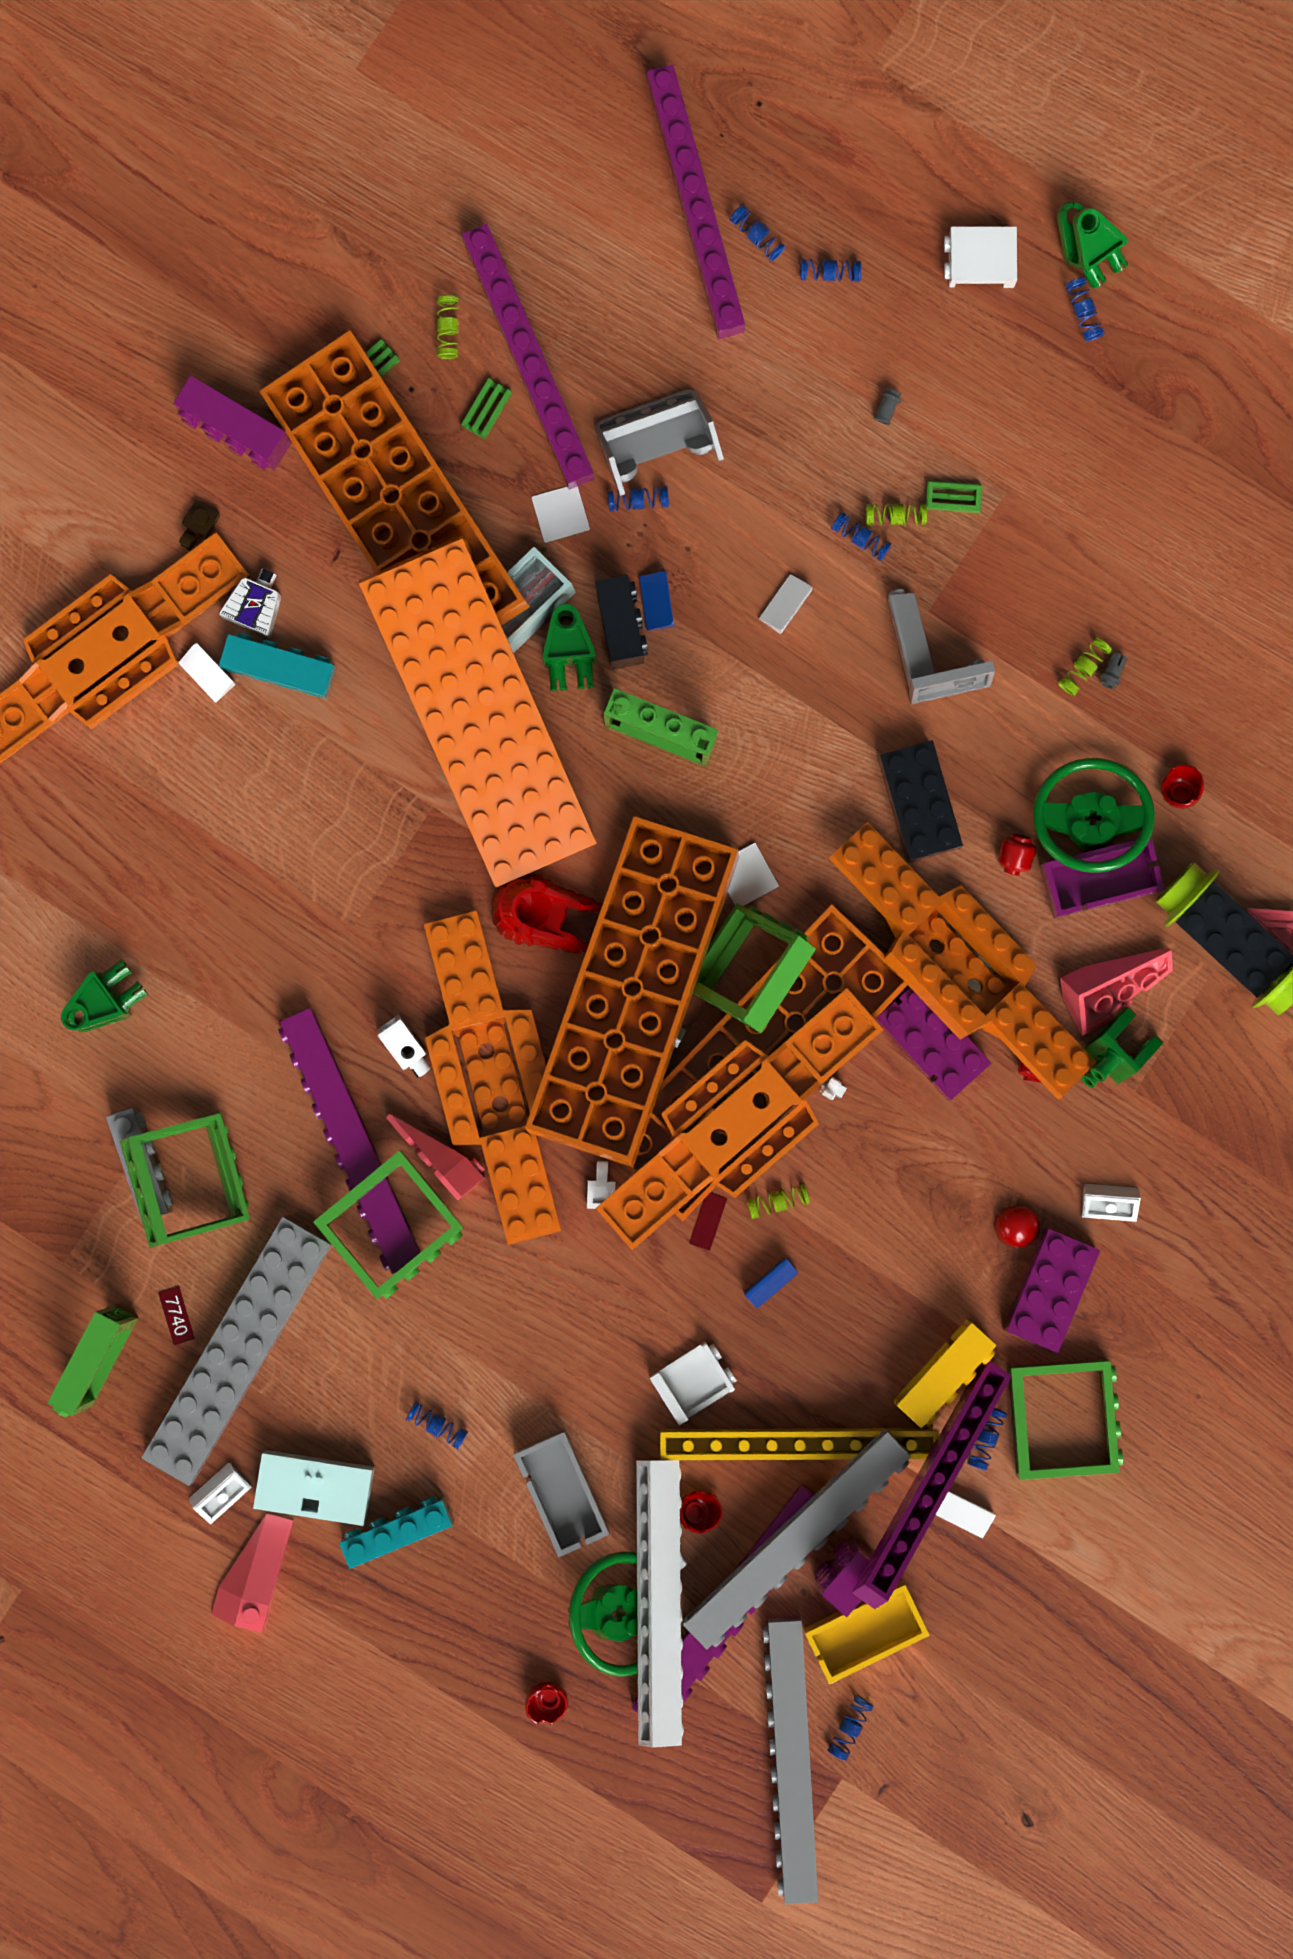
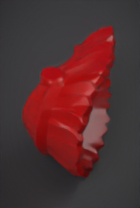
M528 873L499 886L498 891L492 898L493 925L497 926V932L500 935H504L505 939L514 941L516 945L525 943L528 946L538 945L552 950L560 948L565 952L569 951L575 954L582 952L586 954L588 944L577 939L574 935L560 930L567 915L566 911L568 908L581 911H601L603 904L595 903L593 898L586 897L583 894H576L573 890L555 885L550 879H543L540 874L533 875Z

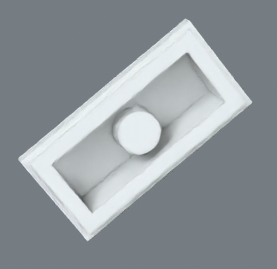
M790 574L759 620L779 634H782L812 592L813 587Z
M197 642L179 661L183 669L215 703L236 685Z
M1084 1184L1081 1216L1084 1218L1137 1222L1141 1199L1139 1189L1135 1187Z
M227 1463L189 1498L192 1508L208 1523L212 1524L252 1486L231 1463Z
M948 1491L936 1513L937 1516L981 1538L984 1537L996 1516L995 1513L951 1491Z

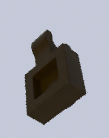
M195 500L182 522L183 526L188 529L179 540L180 546L191 551L199 535L207 539L218 521L220 513Z

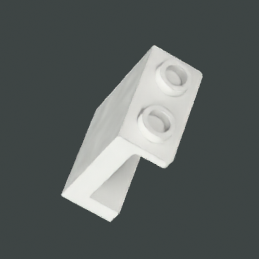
M951 227L949 236H944V252H949V262L944 264V279H949V287H955L956 284H1003V288L1015 287L1017 282V227Z
M706 1341L650 1376L651 1382L678 1425L683 1424L689 1420V1417L735 1390L733 1383L737 1380L728 1367L724 1370L718 1360L722 1357L714 1344L708 1346Z

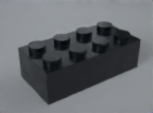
M933 740L879 755L877 758L907 863L960 849L963 843Z

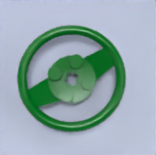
M1084 758L1064 764L1045 779L1035 797L1033 823L1041 844L1054 859L1078 871L1100 873L1115 870L1128 864L1143 851L1153 833L1155 809L1149 790L1132 770L1112 760ZM1084 769H1102L1115 773L1129 782L1138 793L1142 805H1116L1113 797L1096 792L1076 795L1070 804L1047 803L1046 799L1052 788L1065 776ZM1092 817L1098 821H1096V825H1089L1090 821L1085 820ZM1046 828L1066 834L1067 837H1070L1078 845L1077 847L1089 851L1105 848L1116 836L1140 830L1141 833L1132 847L1120 856L1106 861L1092 862L1074 858L1062 851L1052 841Z
M622 1551L601 1557L584 1571L574 1588L570 1607H568V1623L571 1635L581 1656L598 1671L618 1677L638 1674V1662L629 1665H615L600 1659L588 1646L582 1629L593 1630L600 1639L618 1642L628 1640L633 1635H638L637 1591L632 1590L628 1586L606 1584L599 1586L590 1600L582 1602V1599L592 1579L606 1567L617 1563L637 1565V1553ZM616 1610V1615L613 1617L612 1612Z

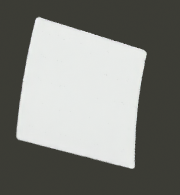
M567 486L532 496V502L545 543L590 530L578 486L570 490Z
M756 843L739 851V860L728 889L734 904L738 903L744 906L779 887Z

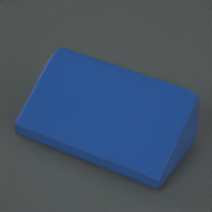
M661 571L640 576L647 631L674 627L667 572Z
M783 1258L744 1292V1295L756 1308H759L797 1275V1270L786 1258Z

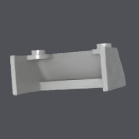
M683 390L598 421L594 426L608 469L620 496L625 494L622 482L633 479L638 471L637 464L687 447L691 453L704 455L713 449L719 461L724 459L713 420L695 390Z

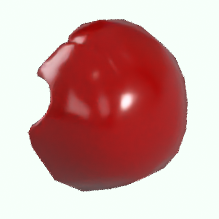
M1187 764L1172 767L1162 781L1163 799L1170 806L1178 809L1193 807L1198 803L1204 791L1203 775L1196 767Z
M1014 1206L1005 1208L995 1220V1232L998 1239L1009 1247H1025L1032 1244L1039 1235V1219L1037 1214L1032 1209H1028V1207Z
M695 1491L686 1495L681 1500L680 1522L686 1530L701 1534L707 1533L719 1525L723 1516L722 1505L714 1494Z
M541 1682L532 1687L525 1701L526 1715L536 1725L541 1722L554 1724L565 1715L569 1705L565 1690L553 1682Z

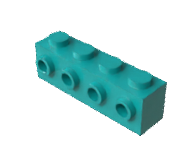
M239 632L236 633V636L228 634L219 667L222 670L322 699H328L336 672V667L330 664L331 659L315 655L314 659L304 656V651L289 647L288 651L278 649L279 644L263 640L262 644L253 642L251 636Z
M436 1496L429 1497L421 1501L422 1506L413 1510H411L410 1506L395 1512L396 1517L385 1520L382 1517L369 1523L370 1528L363 1531L356 1528L344 1533V1539L340 1541L339 1545L349 1569L452 1527L454 1519L445 1497L439 1499Z

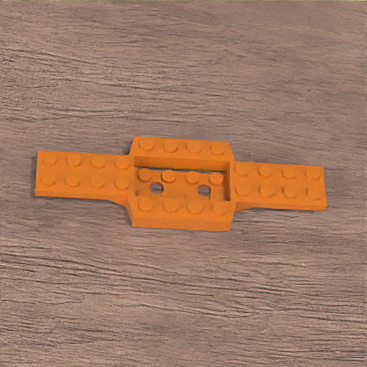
M217 532L153 580L133 591L111 574L23 639L33 665L18 681L0 693V764L69 712L92 730L179 665L169 638L233 591L243 578H250ZM118 626H125L128 629L129 634L124 641H117L113 637V631ZM151 640L157 641L74 703V698L148 642ZM74 659H81L84 662V670L79 674H73L69 670V664Z
M868 822L829 857V860L886 918L895 940L884 957L885 962L959 1039L968 1036L980 1028L1001 1039L1058 1100L1096 1063L1088 1052L1025 987L1037 964L962 885L938 896ZM938 912L1009 986H1004L1002 981L987 969L983 961L967 948L964 941L947 927L943 919L938 917ZM935 939L941 942L943 946L942 953H935L931 950V940ZM974 979L980 983V993H973L969 990V980Z
M477 910L424 924L449 1020L448 1026L425 1038L452 1144L482 1146L507 1245L559 1232L561 1227L537 1135L528 1133L525 1129L528 1115L504 1024L507 1023L528 1107L531 1112L547 1066L533 1011L504 1010ZM454 1035L459 1037L483 1129L481 1134L478 1130ZM484 1043H489L494 1047L495 1052L490 1059H483L478 1053L479 1047ZM498 1096H503L508 1100V1108L504 1112H497L493 1109V1100Z
M846 988L771 1055H766L744 1040L661 1113L674 1140L595 1209L628 1247L633 1250L710 1182L736 1198L819 1125L806 1098L884 1029ZM761 1064V1069L690 1132L682 1133ZM764 1092L768 1095L769 1104L766 1108L759 1109L755 1107L753 1097L756 1093ZM792 1105H797L779 1122H777L770 1130H768L762 1137H760L754 1144H752L746 1151H744L738 1158H736L730 1165H728L721 1173H719V1169L724 1164H726L732 1157H734L740 1150H742L748 1143H750L757 1135H759L765 1128H767L789 1107H791ZM716 1129H722L727 1134V1141L721 1146H717L711 1141V1134Z

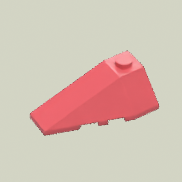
M1167 947L1092 964L1061 977L1062 998L1079 1033L1084 1036L1106 1025L1113 1019L1111 1015L1121 1006L1127 1008L1133 1003L1131 999L1141 990L1148 991L1173 971L1172 950Z
M389 1114L386 1117L405 1141L416 1149L417 1155L429 1167L431 1166L434 1169L435 1176L457 1200L462 1199L485 1178L482 1174L485 1168L476 1158L470 1160L467 1156L393 1114Z
M269 1513L265 1515L218 1587L212 1615L234 1626L260 1633L263 1632L266 1628L294 1520Z

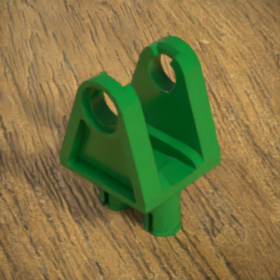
M1074 201L1065 202L1059 207L1057 221L1064 260L1066 264L1083 271L1092 289L1101 286L1099 281L1104 284L1107 280L1098 265L1104 259H1107L1113 273L1122 271L1121 265L1124 268L1128 266V261L1120 250L1121 247L1129 242L1127 237L1099 211L1090 207L1085 208ZM1071 208H1075L1078 214L1074 215L1073 223H1068L1066 212Z
M571 604L557 606L551 617L543 652L544 667L549 669L550 692H558L557 680H559L560 691L568 690L565 666L576 665L577 689H585L584 678H587V689L595 688L592 664L596 663L595 649L578 610ZM563 617L573 619V622L568 626H563L559 623Z
M120 959L119 962L104 973L92 971L87 975L63 1008L61 1013L62 1024L72 1031L88 1032L127 1019L131 1016L129 1008L145 996H148V993L145 989H142L143 986L139 981L135 982L134 985L119 996L115 993L112 986L132 973L129 967H125L127 964L124 960ZM81 1011L83 1020L80 1024H76L75 1015Z
M1130 1007L1124 1009L1084 1048L1096 1061L1081 1078L1083 1083L1089 1088H1094L1099 1081L1104 1082L1108 1076L1117 1084L1123 1082L1137 1073L1164 1043L1155 1035L1147 1040L1132 1056H1128L1118 1046V1041L1115 1038L1137 1015Z

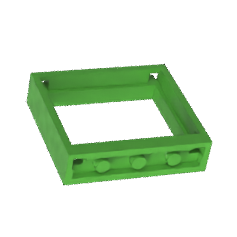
M615 688L604 712L605 727L704 767H707L717 742L718 729ZM613 719L621 721L619 727L612 724ZM697 752L703 754L702 760L696 758Z
M736 903L709 945L693 993L762 1033L816 948L807 942L810 937L798 929L794 930L782 921L778 923V920L765 912L763 914L752 905L747 909ZM755 925L789 943V945L748 1008L745 1009L712 989Z
M221 1113L120 1140L149 1248L250 1220L247 1209L249 1203L244 1198L242 1192L243 1180L235 1167V1151L229 1145L227 1138L228 1126H224ZM206 1127L231 1217L166 1235L142 1143Z
M402 1150L394 1154L314 1221V1224L376 1299H379L382 1295L385 1299L389 1298L399 1289L396 1286L403 1278L407 1282L420 1272L417 1266L425 1260L430 1264L442 1254L439 1250L440 1247L446 1242L451 1246L463 1236L460 1231L465 1227ZM401 1165L450 1224L451 1228L379 1287L330 1228L329 1224Z
M115 1305L94 1313L47 1402L54 1406L52 1410L58 1412V1415L67 1418L68 1415L74 1416L93 1406L136 1325L138 1317Z
M1102 1359L1008 1366V1374L1012 1376L1009 1381L1016 1477L1019 1480L1119 1473V1465H1123L1122 1449L1117 1447V1438L1121 1437V1426L1119 1421H1115V1410L1119 1409V1400L1117 1393H1113L1112 1382H1116L1117 1375L1115 1365L1111 1366V1361ZM1101 1370L1108 1463L1030 1469L1023 1376Z

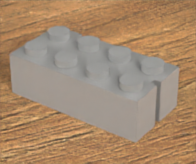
M565 1429L514 1452L513 1456L523 1478L529 1476V1473L531 1475V1478L526 1480V1485L558 1558L581 1548L582 1541L580 1538L584 1536L585 1543L588 1545L610 1535V1529Z

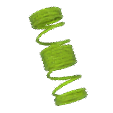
M441 295L437 298V303L444 307L437 312V315L440 317L437 320V332L440 333L437 339L445 343L438 346L437 357L442 359L458 357V350L456 348L439 349L445 345H458L457 342H446L439 339V336L442 334L455 335L459 333L457 318L439 315V312L443 310L458 309V307L442 305L457 304L459 298L454 295Z
M866 504V525H874L875 506L877 507L880 525L883 524L887 506L890 511V525L902 526L903 522L906 525L911 506L913 507L916 525L919 524L920 515L921 525L925 526L927 523L926 504L920 505L918 520L913 504H910L906 521L904 504H892L891 507L889 504H886L882 521L878 505Z
M1095 637L1094 643H1090V649L1093 654L1083 652L1074 663V667L1079 673L1067 671L1069 679L1063 677L1058 682L1059 686L1068 694L1075 696L1078 693L1077 689L1080 690L1070 678L1069 672L1075 673L1087 681L1088 679L1080 671L1090 677L1098 668L1084 654H1089L1103 662L1092 649V644L1096 645L1106 654L1111 653L1112 648L1099 637Z
M804 1183L800 1184L802 1197L795 1186L792 1187L793 1205L785 1190L770 1192L769 1211L761 1196L758 1195L757 1207L754 1198H748L747 1204L751 1218L760 1217L759 1198L769 1215L771 1214L770 1196L772 1197L776 1212L788 1209L785 1196L790 1206L794 1208V1188L803 1205L810 1204L806 1185Z

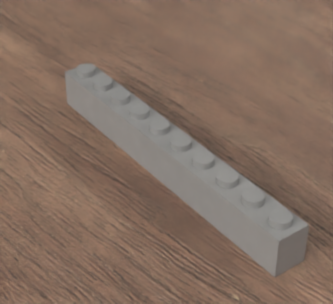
M885 1428L683 1619L684 1627L706 1650L711 1645L714 1647L718 1646L726 1638L725 1632L732 1625L734 1628L738 1627L746 1619L745 1613L751 1607L758 1608L767 1599L765 1594L773 1587L778 1589L787 1580L786 1574L793 1568L798 1570L808 1560L807 1554L813 1549L818 1551L828 1541L826 1536L833 1530L837 1532L842 1529L848 1522L847 1517L854 1510L856 1512L862 1510L869 1502L867 1498L874 1491L877 1493L882 1491L889 1483L887 1479L894 1472L899 1474L910 1463L908 1459L911 1457L909 1452Z
M801 1617L767 1618L768 1626H763V1642L769 1643V1654H764L765 1671L771 1672V1682H766L767 1699H772L773 1710H767L768 1727H774V1738H769L770 1755H775L776 1766H771L772 1783H777L778 1793L772 1794L773 1812L779 1811V1822H774L775 1840L780 1839L781 1850H776L777 1868L782 1867V1878L777 1879L778 1896H784L785 1904L818 1903Z

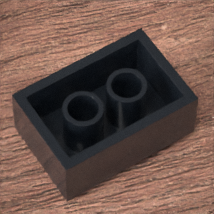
M628 575L595 581L612 670L644 664V656L648 655L646 636H640L639 629H643L640 608L634 609L633 603L637 602L635 582H629Z

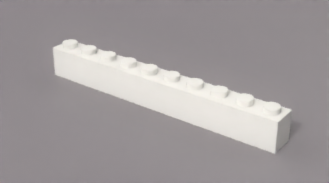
M636 1460L638 1745L647 1747L681 1746L684 1732L681 1719V1708L683 1707V1696L681 1694V1679L683 1677V1668L681 1666V1650L683 1648L681 1621L683 1614L680 1605V1594L682 1592V1582L680 1580V1566L682 1563L680 1552V1537L682 1534L680 1508L682 1501L679 1490L681 1469L679 1467V1460Z

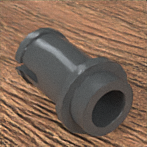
M886 388L885 392L881 393L883 398L873 419L882 424L890 425L897 403H901L902 400L900 399L901 393Z
M1111 653L1104 673L1099 676L1102 686L1115 689L1116 686L1120 685L1121 681L1119 678L1128 660L1126 656L1120 658L1122 654Z

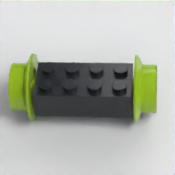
M1192 862L1156 900V903L1168 913L1164 926L1168 927L1176 920V923L1256 997L1251 1005L1253 1008L1266 1004L1277 1015L1282 1014L1293 1004V951L1215 879L1220 873L1219 869L1206 873L1195 862Z

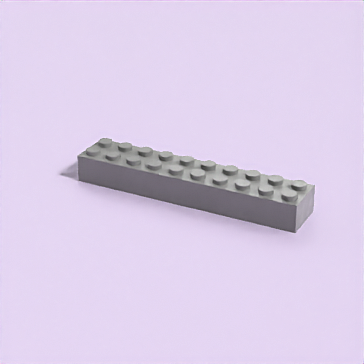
M287 1216L282 1217L141 1457L142 1459L188 1486L194 1483L330 1251L332 1244L327 1239Z

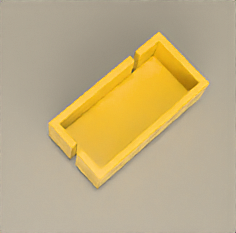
M967 1319L950 1337L954 1342L951 1345L945 1342L893 1399L896 1406L921 1429L925 1424L929 1427L939 1417L937 1411L942 1405H950L958 1396L956 1390L961 1384L968 1385L977 1373L974 1370L980 1363L987 1364L996 1353L993 1349L997 1345Z
M903 1580L898 1582L888 1602L876 1609L861 1601L848 1617L838 1611L803 1628L829 1685L930 1636Z

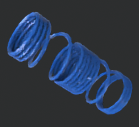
M741 205L734 211L729 221L733 225L742 221L740 231L744 232L750 229L747 234L749 241L757 245L758 249L768 245L765 256L770 261H774L784 251L785 245L780 243L770 255H767L769 247L776 239L775 236L763 246L758 247V244L769 234L770 230L763 223L757 225L759 219L748 228L741 230L743 223L751 213L749 211L746 214L748 208L745 205Z
M801 259V281H806L810 262L812 263L815 281L818 280L822 262L823 281H835V271L837 268L838 280L840 282L846 262L848 264L850 281L860 282L861 261L854 260L851 276L850 264L846 260L840 276L837 260L824 261L822 259L816 276L813 260L810 259L807 264L806 259Z
M1081 277L1068 282L1065 287L1068 289L1067 292L1069 294H1078L1073 298L1071 304L1074 305L1076 318H1084L1079 326L1082 328L1091 327L1083 333L1085 341H1091L1103 336L1105 332L1102 327L1093 329L1102 323L1090 326L1081 325L1087 318L1098 313L1094 312L1096 308L1092 298L1085 299L1077 304L1073 303L1077 297L1089 291L1088 289L1081 292H1069L1071 289L1086 284V278Z
M661 486V493L658 487L655 488L653 505L646 488L643 490L642 488L630 489L629 507L627 506L625 495H623L626 509L629 511L631 500L633 510L645 509V491L650 507L653 509L656 490H658L661 507H669L668 486ZM608 490L609 511L613 512L614 509L618 511L620 494L618 495L616 509L613 490Z
M842 511L833 523L831 530L838 532L845 523L842 531V537H845L856 527L851 543L862 548V550H866L877 539L872 551V557L879 554L877 560L882 561L892 543L887 541L874 554L880 539V535H878L864 548L873 531L863 525L857 533L860 522H857L844 535L850 516H847Z
M416 1401L406 1420L410 1422L418 1411L415 1426H417L430 1413L425 1431L437 1438L451 1425L447 1444H450L455 1439L452 1447L458 1450L468 1431L462 1427L449 1441L454 1423L448 1424L439 1435L447 1418L436 1413L430 1422L432 1410H429L417 1423L422 1404Z
M994 1408L991 1416L1001 1423H986L1003 1425V1421L998 1417L1006 1418L1007 1413ZM985 1424L987 1428L995 1433L983 1429L977 1440L990 1446L974 1444L973 1447L986 1454L989 1458L969 1456L967 1464L987 1471L989 1464L980 1459L990 1460L991 1456L978 1447L995 1448L1000 1434Z
M854 1696L853 1701L867 1709L852 1704L850 1706L861 1714L865 1720H858L845 1715L841 1725H839L840 1727H838L839 1730L850 1736L854 1742H847L836 1737L833 1738L848 1753L833 1744H830L827 1749L830 1754L844 1761L849 1757L850 1751L843 1743L855 1744L856 1741L853 1737L858 1738L863 1728L859 1722L867 1721L866 1717L858 1709L872 1711L874 1707L870 1702L858 1696Z

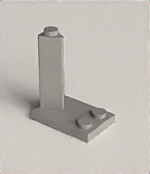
M904 589L888 593V606L909 686L911 704L991 687L995 673L993 661L976 660L969 663L967 667L935 674L915 593L905 594Z

